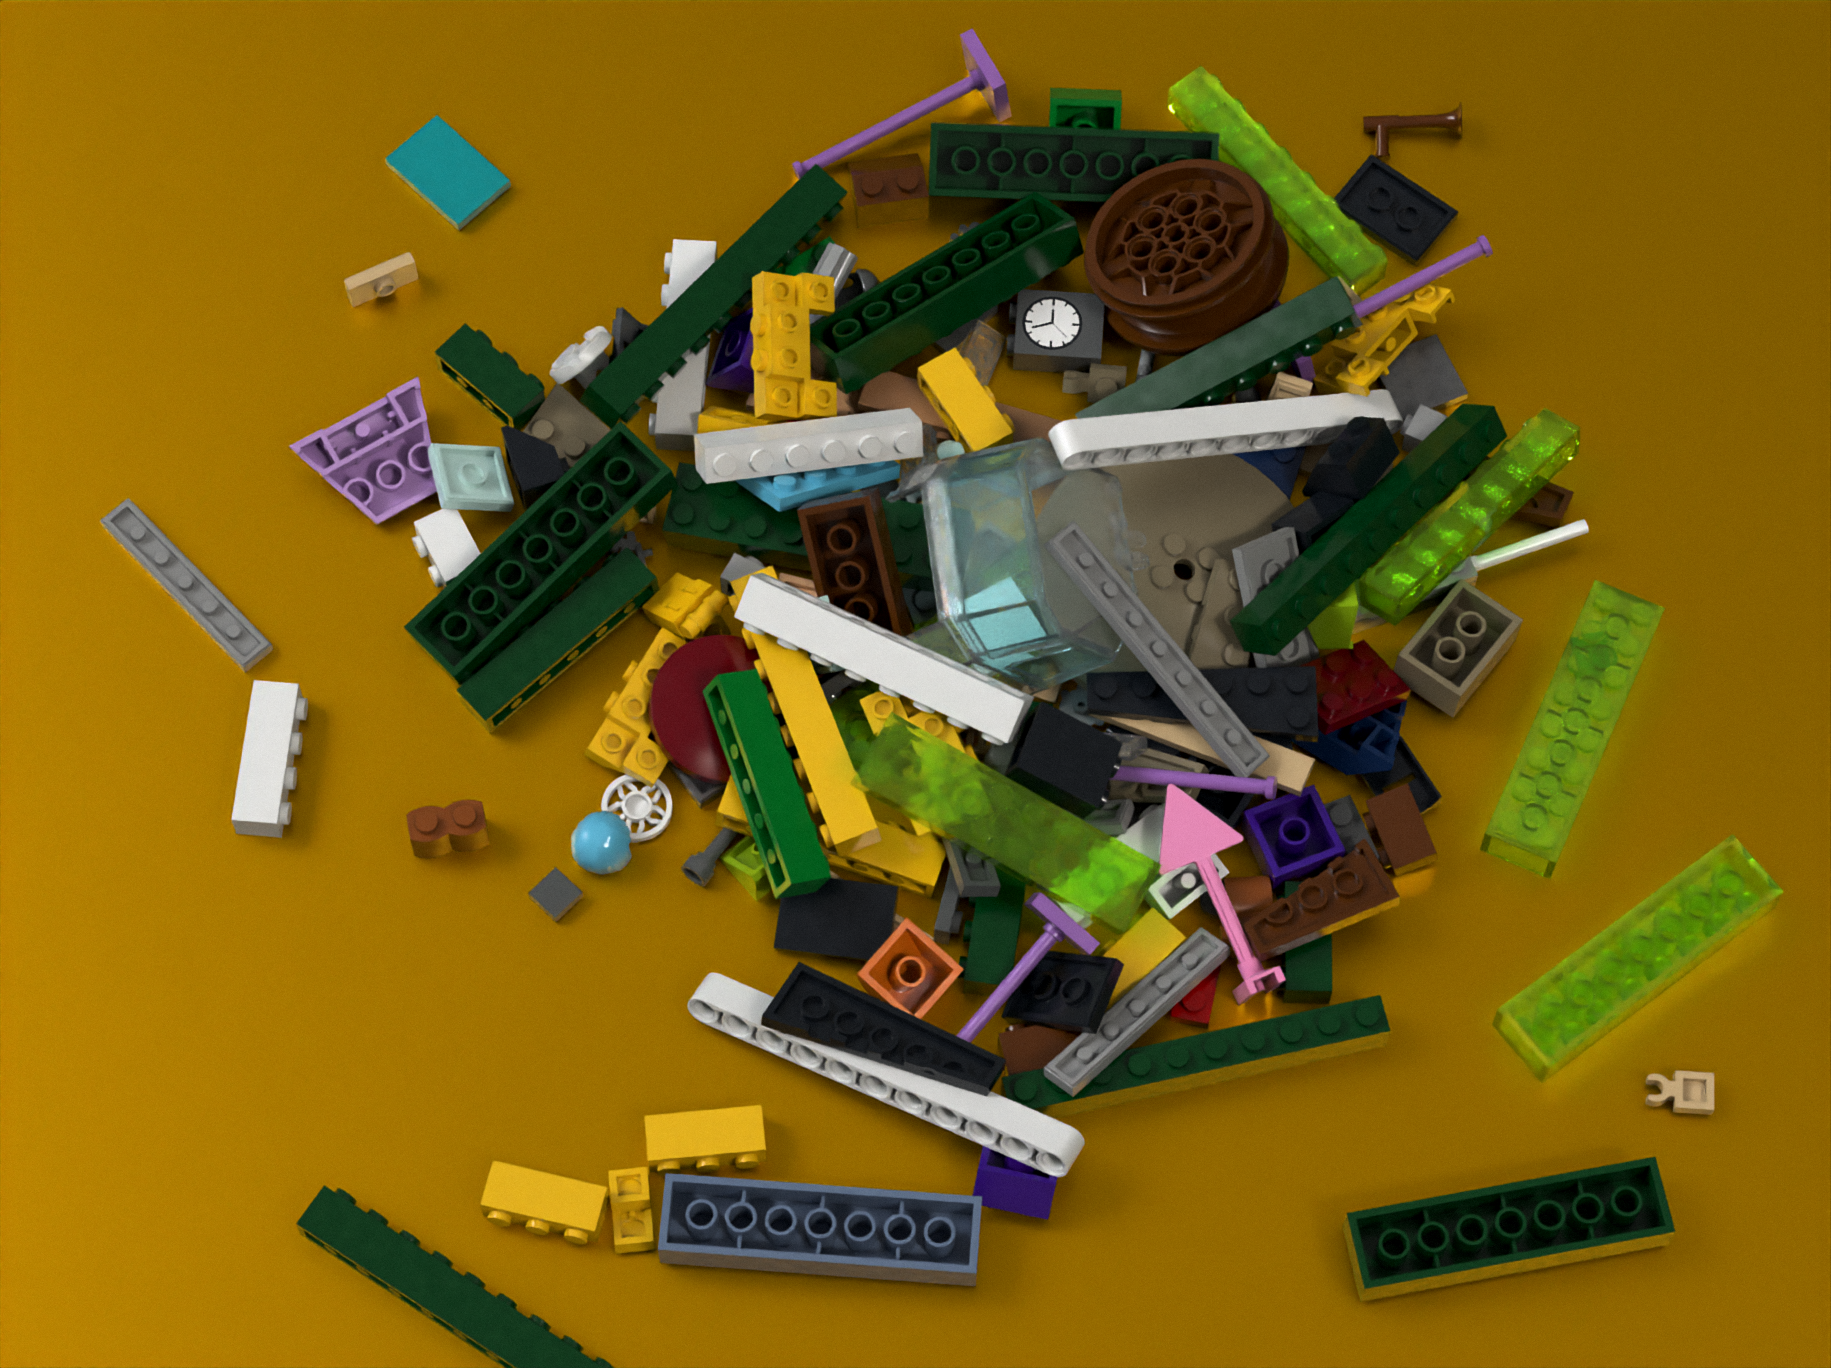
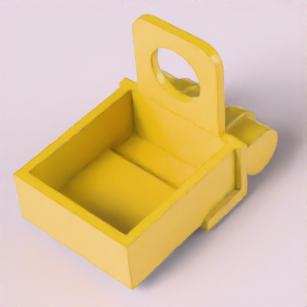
M677 572L641 607L651 623L667 629L680 636L683 640L687 638L695 640L703 637L705 629L710 624L718 625L719 635H731L728 625L720 615L723 612L722 609L729 603L728 599L720 591L715 590L711 584L699 578L695 581Z

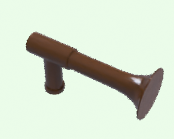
M1461 102L1456 109L1444 114L1363 116L1364 132H1375L1374 156L1383 162L1390 160L1388 131L1444 128L1455 131L1462 139Z

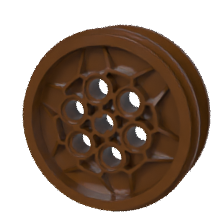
M1188 159L1167 163L1150 169L1124 184L1104 203L1096 214L1089 228L1084 253L1086 277L1095 295L1105 304L1104 314L1111 327L1117 334L1133 345L1145 351L1166 356H1185L1269 312L1284 288L1289 266L1287 239L1282 227L1275 219L1272 204L1262 186L1240 169L1224 162L1208 159Z

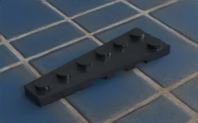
M1315 666L1199 670L1249 731L1269 733L1270 737L1318 742ZM1148 671L1086 673L1088 714L1133 720L1146 719L1165 724H1172L1173 722L1192 724Z
M798 962L763 1013L761 1025L781 1033L793 1035L986 1097L1001 1076L1006 1065V1059L801 962Z

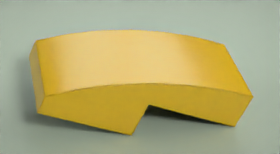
M648 1167L608 1171L616 1254L655 1250Z

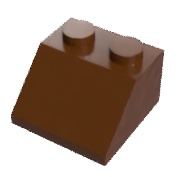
M918 153L847 162L858 228L928 218L929 196L923 165Z

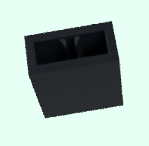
M1042 701L1028 713L1003 779L1085 819L1095 810L1100 811L1109 797L1110 791L1106 789L1109 778L1112 779L1116 775L1121 765L1122 758L1118 755L1123 742Z

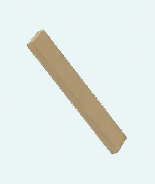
M1088 714L1229 769L1192 724L1180 722L1165 724L1146 719L1133 720ZM1254 736L1270 757L1248 777L1267 779V776H1276L1277 788L1301 796L1314 767L1315 759Z

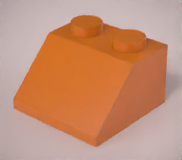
M906 917L859 970L856 976L868 995L922 1019L964 969Z

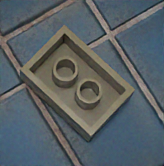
M1461 578L1398 654L1393 671L1412 691L1454 718L1514 644L1523 619Z

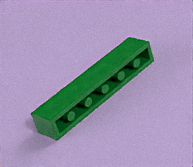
M757 669L718 674L702 692L775 899L816 892L831 878L829 861L823 855L819 844L817 828L809 816L805 804L804 791L798 785L792 768L791 755L786 750L780 734L779 721L773 715L768 701L767 688L761 681Z

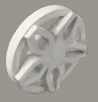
M626 774L614 780L603 795L601 810L612 813L622 810L623 813L619 816L621 819L626 820V826L630 830L629 836L632 843L656 837L670 823L673 812L672 798L666 785L659 779H657L652 788L645 786L641 791H638L637 787L631 782L639 780ZM622 785L631 791L626 796L624 795ZM658 789L653 798H650L647 795L652 791ZM617 790L619 799L622 802H616L608 807L612 794ZM662 794L667 804L666 812L658 805H654L658 803ZM652 813H657L663 819H654L650 816ZM644 821L649 825L656 826L649 831L643 832L645 829ZM632 823H639L636 833L631 831Z

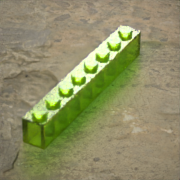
M1200 66L1168 89L1167 108L1189 131L1218 132L1220 134L1218 161L1240 169L1262 186L1272 204L1275 219L1282 229L1330 279L1340 276L1358 296H1361L1385 278L1388 260L1383 249L1377 244H1372L1363 235L1359 224L1353 219L1349 220L1340 211L1336 200L1330 195H1325L1316 186L1312 175L1306 170L1302 171L1293 162L1289 151L1283 146L1279 147L1270 138L1266 127L1260 122H1255L1247 114L1242 102L1237 98H1232L1224 90L1221 81L1216 75L1209 74Z
M1546 408L1534 418H1529L1512 439L1505 440L1497 453L1489 460H1484L1469 479L1460 482L1443 503L1440 502L1434 506L1426 519L1419 525H1414L1397 546L1390 547L1383 559L1373 568H1368L1361 575L1358 583L1360 587V605L1396 626L1579 453L1580 427Z

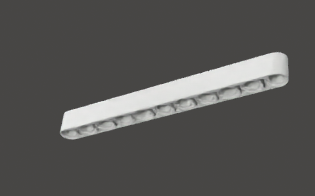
M1380 389L1370 390L1368 397L1359 394L1339 393L1071 419L1055 425L1049 431L1048 436L1062 468L1065 470H1079L1330 444L1335 442L1349 421L1354 417L1360 416L1384 418L1392 435L1401 429L1404 422L1390 392Z
M709 973L688 1001L687 1007L691 1015L706 1025L1055 1177L1065 1176L1085 1144L1082 1134L1072 1126L990 1091L986 1097L761 1025V1019L774 997L722 974Z

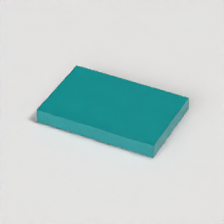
M438 115L385 158L386 165L457 230H461L511 187L510 180Z

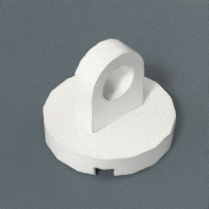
M596 326L586 332L585 336H583L586 340L582 344H571L555 360L549 374L558 384H563L575 377L586 390L587 386L596 378V371H603L609 365V357L605 354L604 349L609 345L612 335L604 326Z

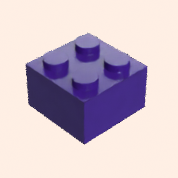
M1314 784L1305 787L1301 796L1290 793L1244 811L1241 830L1263 876L1269 875L1272 894L1283 890L1285 881H1305L1309 877L1314 878L1328 868V864L1339 856L1344 857L1345 848Z

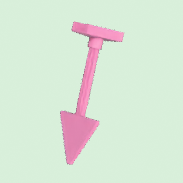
M1169 784L1166 789L1158 874L1165 875L1191 863L1196 864L1240 963L1237 967L1244 981L1232 991L1239 1006L1247 1002L1256 993L1265 990L1267 994L1274 991L1286 980L1280 966L1264 970L1258 957H1255L1211 859V855L1241 843L1243 836L1177 786Z

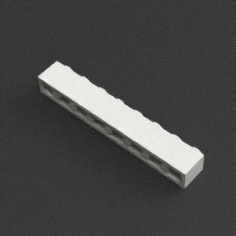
M764 573L750 575L734 618L744 622L743 627L753 633L764 635L767 632L778 637L777 643L785 648L797 651L800 647L812 653L810 658L820 664L832 666L834 663L846 669L844 673L850 678L861 682H866V679L878 683L880 684L878 689L881 692L897 698L900 695H904L914 700V707L928 713H934L935 710L948 716L947 721L952 725L962 729H968L971 726L983 732L982 738L997 745H1003V742L1009 743L1017 739L1034 699L1031 695Z

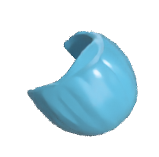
M609 811L593 812L581 820L571 835V852L578 865L588 872H594L599 875L614 873L627 866L632 854L629 848V843L631 842L630 830L626 826V822L619 815Z

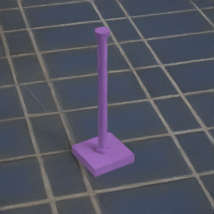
M973 28L960 34L969 77L802 163L799 161L792 163L793 170L798 179L815 164L824 168L975 89L977 92L980 91L999 123L1011 117L1006 83Z
M1484 235L1476 238V243L1353 305L1359 318L1378 310L1482 255L1486 258L1492 255L1493 251ZM1277 299V302L1271 310L1281 305L1279 299ZM1302 356L1292 361L1290 365L1296 376L1313 383L1312 388L1316 387L1313 381L1316 374L1311 357Z
M1120 765L1116 775L1112 779L1109 778V780L1159 785L1174 784L1179 787L1265 795L1266 799H1275L1277 792L1276 776H1267V779ZM1032 793L1040 815L1056 817L1058 806Z
M1034 892L1024 905L1046 923L1043 926L1045 932L956 1035L957 1037L971 1043L1057 941L1061 943L1065 939L1084 955H1091L1100 944V942L1041 892Z

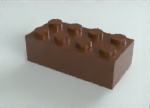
M879 487L808 501L797 509L817 597L828 595L830 604L907 639L912 634V629Z

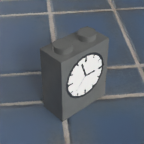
M1023 289L1018 292L1017 302H1010L1009 324H1016L1015 334H1008L1006 356H1013V370L1064 373V370L1090 373L1091 363L1101 364L1105 304L1093 293Z

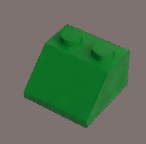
M1050 88L1049 126L1121 128V90Z

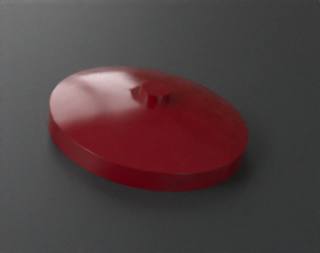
M710 635L686 643L672 653L665 661L650 689L648 715L650 727L658 746L677 768L696 779L708 783L727 785L731 771L702 691L718 674L756 669L754 661L760 659L756 648L749 650L745 639L742 637ZM769 680L763 682L768 693L773 692ZM782 713L774 715L778 719L780 726L786 724ZM780 730V734H781V737H782L784 746H785L786 750L788 751L789 748H787L786 743H785L784 738H783V735H782L781 730Z

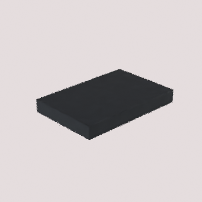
M1372 154L1329 204L1330 211L1415 267H1417L1458 217L1457 210Z
M830 878L816 892L781 898L774 949L868 961L893 933L899 887Z
M1048 951L1009 997L1001 1017L1008 1023L1038 1025L1052 1029L1096 1034L1124 964L1117 958Z

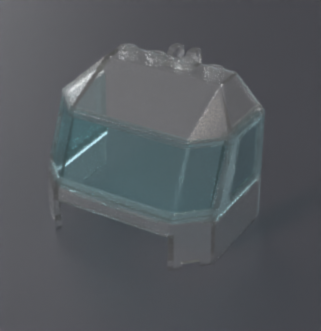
M1038 436L1025 441L943 458L904 476L899 481L897 490L891 492L886 497V501L893 503L912 493L921 491L938 622L906 635L904 638L1028 695L1039 693L1115 660L1124 642L1043 545L1074 520L1138 597V589L1134 583L1133 571L1147 568L1150 566L1147 554L1144 555L1140 551L1131 552L1130 549L1142 548L1146 544V537L1144 533L1138 530L1126 531L1128 529V522L1123 512L1121 499L1123 490L1117 476L1101 467L1079 470L1063 469L1052 443Z

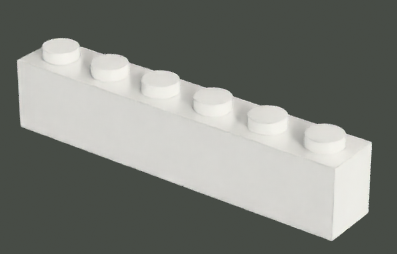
M673 239L672 253H665L664 273L670 274L669 284L662 285L661 306H667L668 308L718 259L716 241ZM710 342L697 356L691 352L685 358L688 363L675 378L668 375L662 381L665 386L652 400V403H657L656 414L650 413L649 435L655 436L656 449L695 451L694 434H697L699 414L704 411Z
M911 408L694 434L696 470L705 483L709 484L923 457L922 420Z

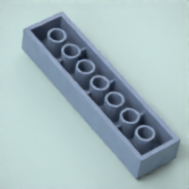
M666 1173L658 1254L660 1263L976 1286L982 1196Z

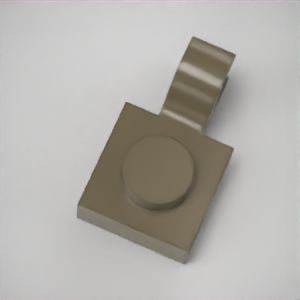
M1091 363L1090 373L1064 370L1062 392L1071 394L1088 392L1087 402L1096 403L1125 388L1127 366Z

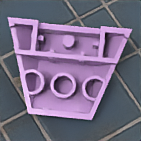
M419 377L386 393V397L327 429H320L289 446L291 450L376 525L437 492L427 453L431 439Z

